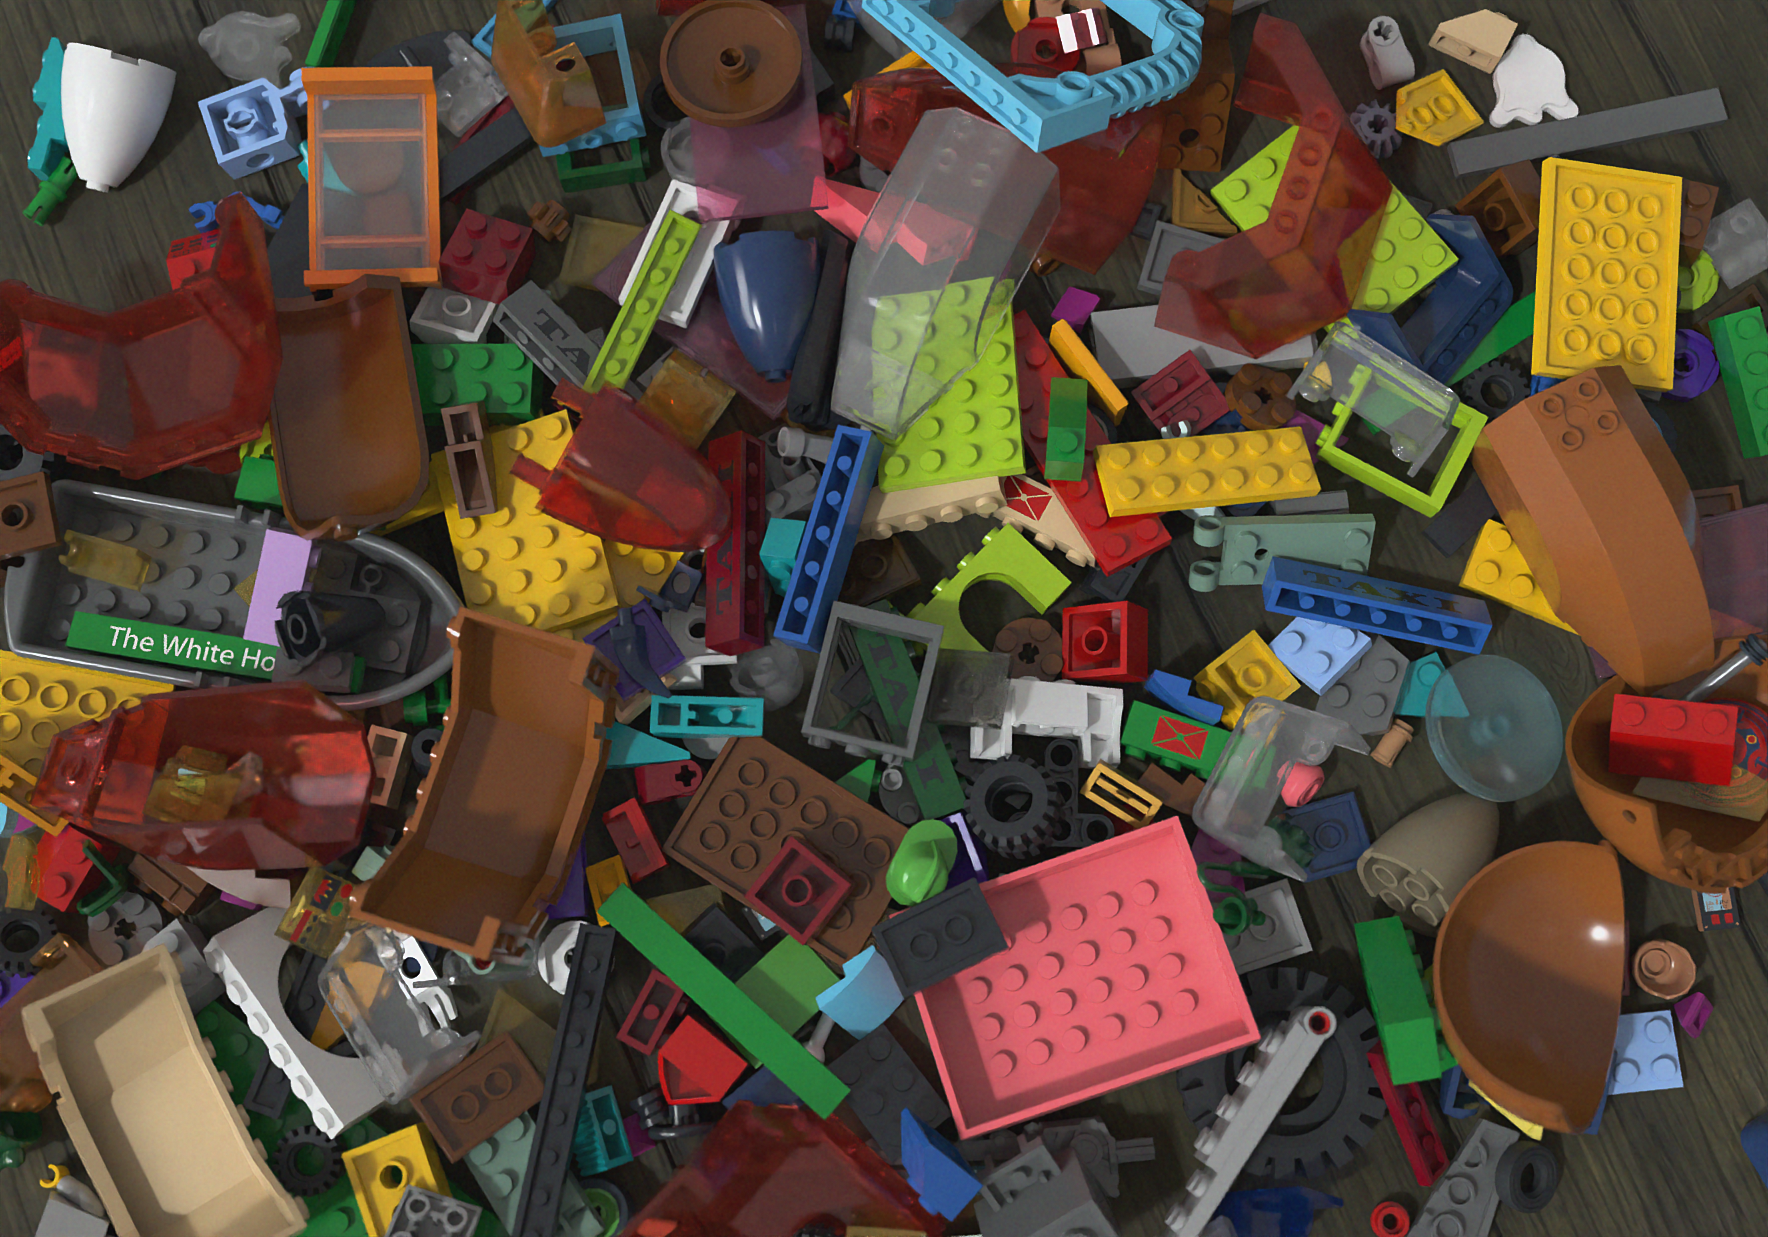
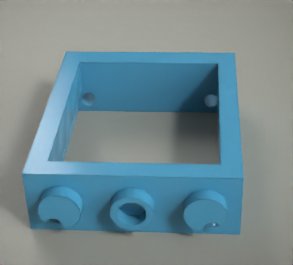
M621 14L518 35L535 136L543 157L556 154L561 155L585 148H596L604 144L628 141V139L646 136L628 39ZM617 50L628 108L546 124L536 66Z

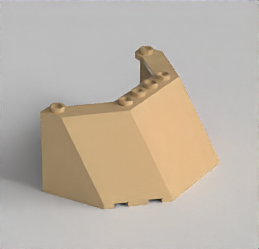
M162 943L21 1009L26 1037L33 1052H38L39 1067L51 1094L59 1091L62 1097L56 1100L58 1104L56 1106L118 1237H296L304 1232L307 1227L304 1220L309 1218L304 1202L300 1196L292 1198L288 1192L286 1193L265 1163L268 1156L261 1141L258 1138L252 1141L246 1129L251 1123L244 1107L241 1104L235 1107L229 1095L234 1090L228 1075L224 1070L218 1073L211 1060L217 1057L212 1043L207 1036L204 1038L200 1036L181 985L179 974L185 972V968L176 951L169 953L165 943Z

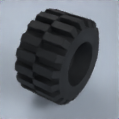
M1012 755L1011 761H1008L1005 756L998 757L997 764L993 766L990 762L984 764L983 768L985 771L981 775L975 772L972 776V780L975 782L974 786L967 785L965 794L970 798L969 800H964V809L968 813L965 817L975 834L994 853L998 851L1001 856L1010 858L1013 853L1017 859H1024L1028 851L1035 856L1041 853L1039 847L1043 844L1049 848L1054 843L1050 837L1053 834L1059 836L1062 831L1058 821H1065L1066 813L1062 807L1066 805L1064 797L1060 793L1061 790L1048 771L1042 765L1038 766L1036 761L1031 758H1027L1024 761L1020 755ZM1017 792L1033 794L1031 808L1024 817L1010 823L998 821L999 807L1008 796Z

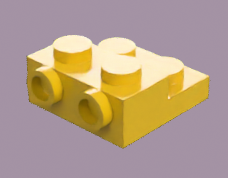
M1255 630L1247 634L1194 677L1198 683L1196 690L1200 697L1205 701H1213L1214 704L1224 706L1220 717L1221 722L1230 730L1236 729L1240 735L1301 687Z

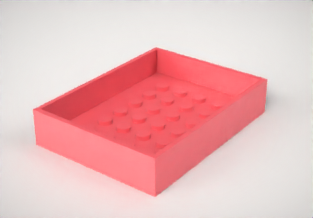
M1178 816L979 884L1010 949L915 995L961 1140L968 1141L1259 1042L1261 1039L1220 927L1213 919L1211 903L1205 887L1197 876V866ZM908 909L890 914L889 917L892 918Z

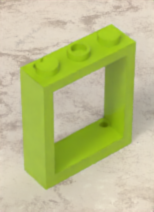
M1371 356L1364 366L1357 364L1347 383L1353 386L1348 396L1341 394L1331 413L1337 417L1331 427L1325 425L1320 432L1315 444L1321 447L1315 457L1431 518L1441 510L1488 416ZM1369 381L1460 428L1427 494L1335 447Z

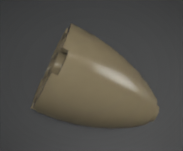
M1471 791L1455 794L1434 801L1398 821L1382 834L1358 859V875L1371 897H1376L1379 893L1384 902L1397 911L1394 916H1400L1402 925L1422 935L1437 938L1445 915L1458 893L1471 878L1493 861L1499 835V810L1496 801L1484 792Z

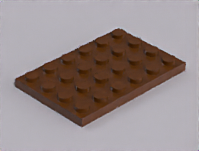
M729 737L661 851L773 922L744 896L791 836H800L858 883L813 943L809 944L810 947L843 967V964L861 953L873 933L871 928L878 925L893 900L886 887V874L909 828L765 738Z

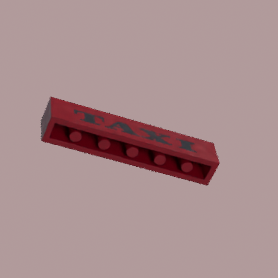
M740 430L709 441L705 647L727 656L764 648L765 567L759 553L765 538V442Z

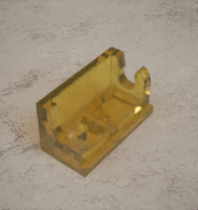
M66 530L64 540L67 544H70V551L68 555L60 554L59 561L68 567V572L140 592L152 559L151 556L137 548Z

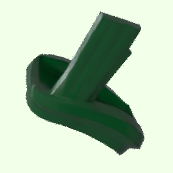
M87 839L83 843L82 851L109 879L77 903V909L80 914L94 917L108 909L124 895L129 881L134 875L128 871L130 864L126 862L114 868L90 839Z

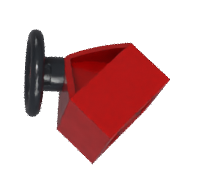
M696 1013L686 1016L658 1052L659 1078L666 1101L670 1104L668 1105L669 1117H672V1123L651 1127L648 1130V1136L651 1139L684 1138L721 1131L724 1128L723 1120L701 1119L699 1103L720 1101L728 1094L751 1064L732 1042Z

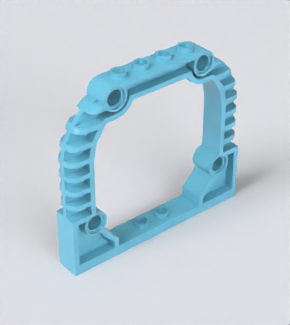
M862 0V8L1036 153L1107 129L1110 117L1113 119L1125 115L1126 111L1130 113L1141 110L1143 105L1147 107L1158 104L1160 99L1167 101L1174 98L1177 93H1183L1196 79L1202 60L1201 35L1204 18L1181 0H1100L1153 39L1151 47L1155 55L1091 76L1077 71H1067L1059 74L1056 79L1023 74L1006 77L933 18L951 15L954 12L955 3L962 0Z

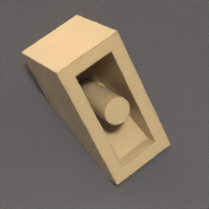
M1485 9L1440 23L1428 45L1491 74L1500 61L1518 23L1509 20L1502 13L1491 12Z

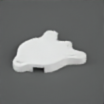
M1522 34L1515 37L1510 49L1502 56L1494 70L1493 86L1497 94V103L1495 109L1490 114V123L1494 127L1501 128L1513 120H1520L1527 125L1533 126L1541 121L1543 111L1548 112L1558 120L1576 117L1579 109L1566 94L1565 73L1559 58L1552 51L1538 44L1530 35Z

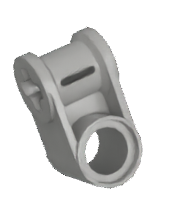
M1379 16L1373 19L1368 26L1367 32L1361 38L1360 49L1368 65L1374 86L1380 90L1412 79L1415 75L1414 62L1405 46L1398 24L1387 16Z

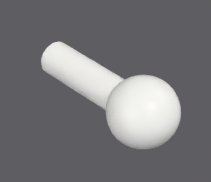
M824 1012L810 1040L802 1043L822 1063L825 1060L823 1046L835 1023Z

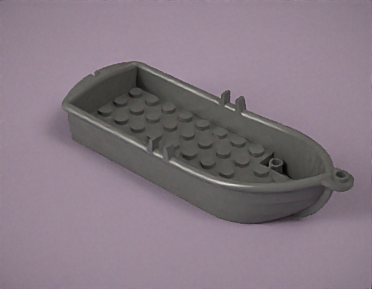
M62 479L51 484L62 545L20 555V557H25V564L20 568L8 566L4 591V619L7 642L11 651L19 657L325 711H347L380 706L408 696L441 677L453 667L454 649L451 647L450 639L446 635L447 627L451 618L457 616L460 606L464 607L453 588L439 572L416 553L394 541L369 532L359 534L358 538L351 541L340 542L335 539L317 540L316 546L322 547L317 569L311 568L308 582L314 583L313 592L374 598L384 608L386 619L379 633L340 651L354 653V656L364 657L367 660L359 694L350 695L326 691L274 689L269 681L71 650L65 646L75 611L243 638L266 530L271 527H277L293 531L286 517L271 510H265L263 514L252 512L243 505H238L237 509Z

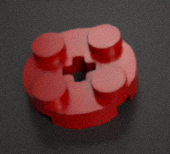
M1038 17L1029 21L1026 27L1022 28L1020 32L1018 30L1014 35L1011 44V63L1016 74L1056 79L1063 72L1076 71L1081 49L1064 53L1057 19L1053 17ZM1042 46H1049V51L1055 53V55L1050 56L1049 59H1043L1036 52H1040Z

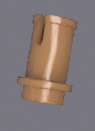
M1395 718L1390 732L1384 734L1370 755L1379 763L1391 768L1405 743L1412 741L1413 737L1411 734L1414 729L1407 723Z

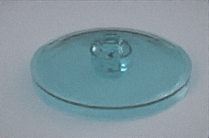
M1477 655L1450 666L1433 684L1425 711L1427 736L1438 763L1458 786L1482 799L1495 802H1509L1532 795L1551 780L1562 756V724L1556 705L1549 692L1529 670L1508 658L1496 655Z

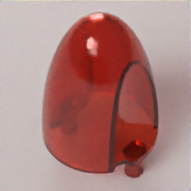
M561 378L551 398L579 412V417L582 418L570 438L555 468L553 467L550 470L520 452L509 472L510 476H514L540 490L538 493L540 496L534 506L535 509L592 535L653 551H698L715 545L726 536L732 524L733 514L726 488L707 459L679 430L648 405L607 379L604 380L597 393L593 391L591 394L567 381L566 378Z

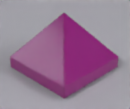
M1700 992L1674 1004L1681 1026L1692 1038L1696 1039L1699 1037L1714 1009L1713 1005Z
M638 1113L622 1120L633 1158L657 1146L654 1139L648 1136L649 1128L641 1130Z

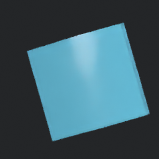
M874 945L843 964L846 977L815 997L819 1009L859 1041L881 1025L904 1000L883 953Z

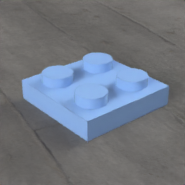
M1296 617L1268 647L1289 672L1322 696L1372 647V642L1369 637L1358 629Z
M1657 1010L1620 1014L1615 1044L1618 1055L1608 1095L1683 1087L1671 1011Z

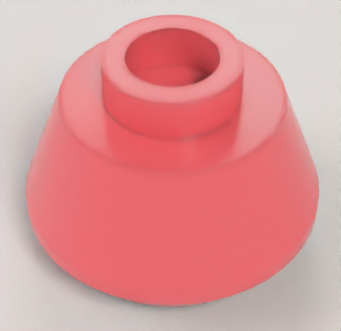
M1301 759L1294 762L1291 760L1286 761L1276 773L1278 778L1276 786L1289 807H1301L1318 792L1324 782L1323 769Z

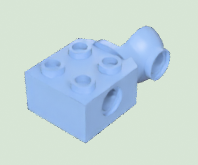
M301 68L290 75L291 83L280 89L263 77L198 102L218 164L234 180L299 156L300 150L297 144L302 141L295 117L303 114L308 115L307 94L301 81ZM323 100V111L327 110L338 100Z

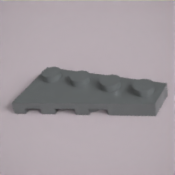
M1478 1118L1405 1237H1487L1499 1201L1495 1187L1496 1167L1503 1152L1510 1145L1517 1142L1520 1133Z

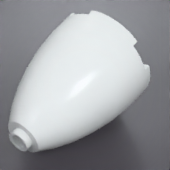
M69 43L67 45L62 68V117L72 161L79 178L87 180V188L108 192L109 186L117 188L141 162L155 140L165 118L175 84V71L143 59L137 60L125 55L116 54L111 50L78 43Z

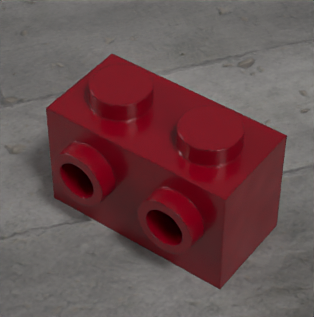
M653 969L616 1038L648 1056L654 1055L674 1033L673 1030L669 1029L676 1015L679 1017L684 1015L692 998L660 969Z

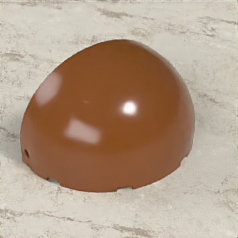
M1748 635L1715 638L1714 665L1646 697L1663 695L1670 700L1680 699L1742 650L1738 643L1741 640L1745 641V638L1749 640ZM1756 635L1768 645V635ZM1766 658L1767 661L1762 659L1763 664L1761 666L1754 662L1750 663L1703 701L1714 698H1735L1752 703L1768 714V658ZM1617 674L1602 684L1582 703L1568 726L1565 738L1569 768L1574 787L1585 811L1603 837L1610 841L1619 853L1642 870L1657 878L1701 893L1720 894L1726 893V888L1733 886L1743 888L1768 872V795L1756 803L1745 807L1722 809L1695 801L1685 794L1674 780L1609 773L1610 730L1614 694L1641 695Z

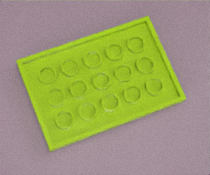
M1320 104L1211 189V196L1291 290L1303 289L1305 300H1309L1311 303L1312 315L1343 351L1360 339V336L1346 315L1349 309L1392 314L1456 265L1459 260L1323 104Z
M1009 276L878 298L872 325L876 433L877 438L884 445L878 465L879 489L881 493L993 476L1004 477L1026 473L1012 289Z

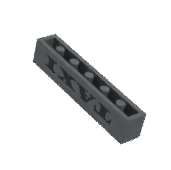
M530 280L500 303L492 321L645 475L650 473L658 462L661 463L675 451L685 435L679 430L678 425L672 419L667 418L654 405L651 397L641 392L630 379H628L613 411L580 395L581 389L601 351V347L596 342L590 340L578 328L573 318L565 315L552 302L551 297L546 291L540 289Z

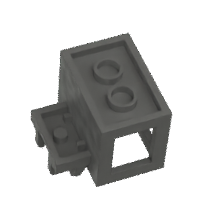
M1023 1133L1017 1137L1021 1153L1004 1164H996L991 1153L984 1156L986 1168L976 1175L983 1185L980 1192L985 1198L973 1204L982 1237H1123L1110 1201L1073 1146L1054 1157L1040 1136L1028 1142Z

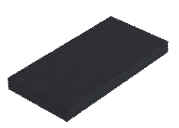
M302 183L244 294L248 301L261 304L265 298H297L314 295L316 302L322 301L328 289H319L316 292H311L309 287L304 285V270H309L308 184ZM324 189L325 236H355L363 221L362 213L367 212L365 199ZM325 249V270H338L348 249Z

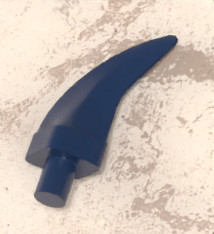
M631 607L618 609L619 626L609 630L611 642L620 663L640 685L659 696L671 698V692L649 663L645 626L634 624Z

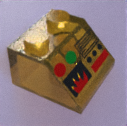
M312 864L274 935L323 958L341 963L343 958H346L352 952L356 944L355 935L361 924L365 923V921L349 916L352 909L350 907V897L356 885Z

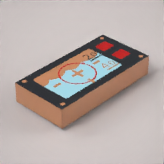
M1734 887L1726 888V893L1720 894L1701 893L1691 889L1698 931L1741 927Z

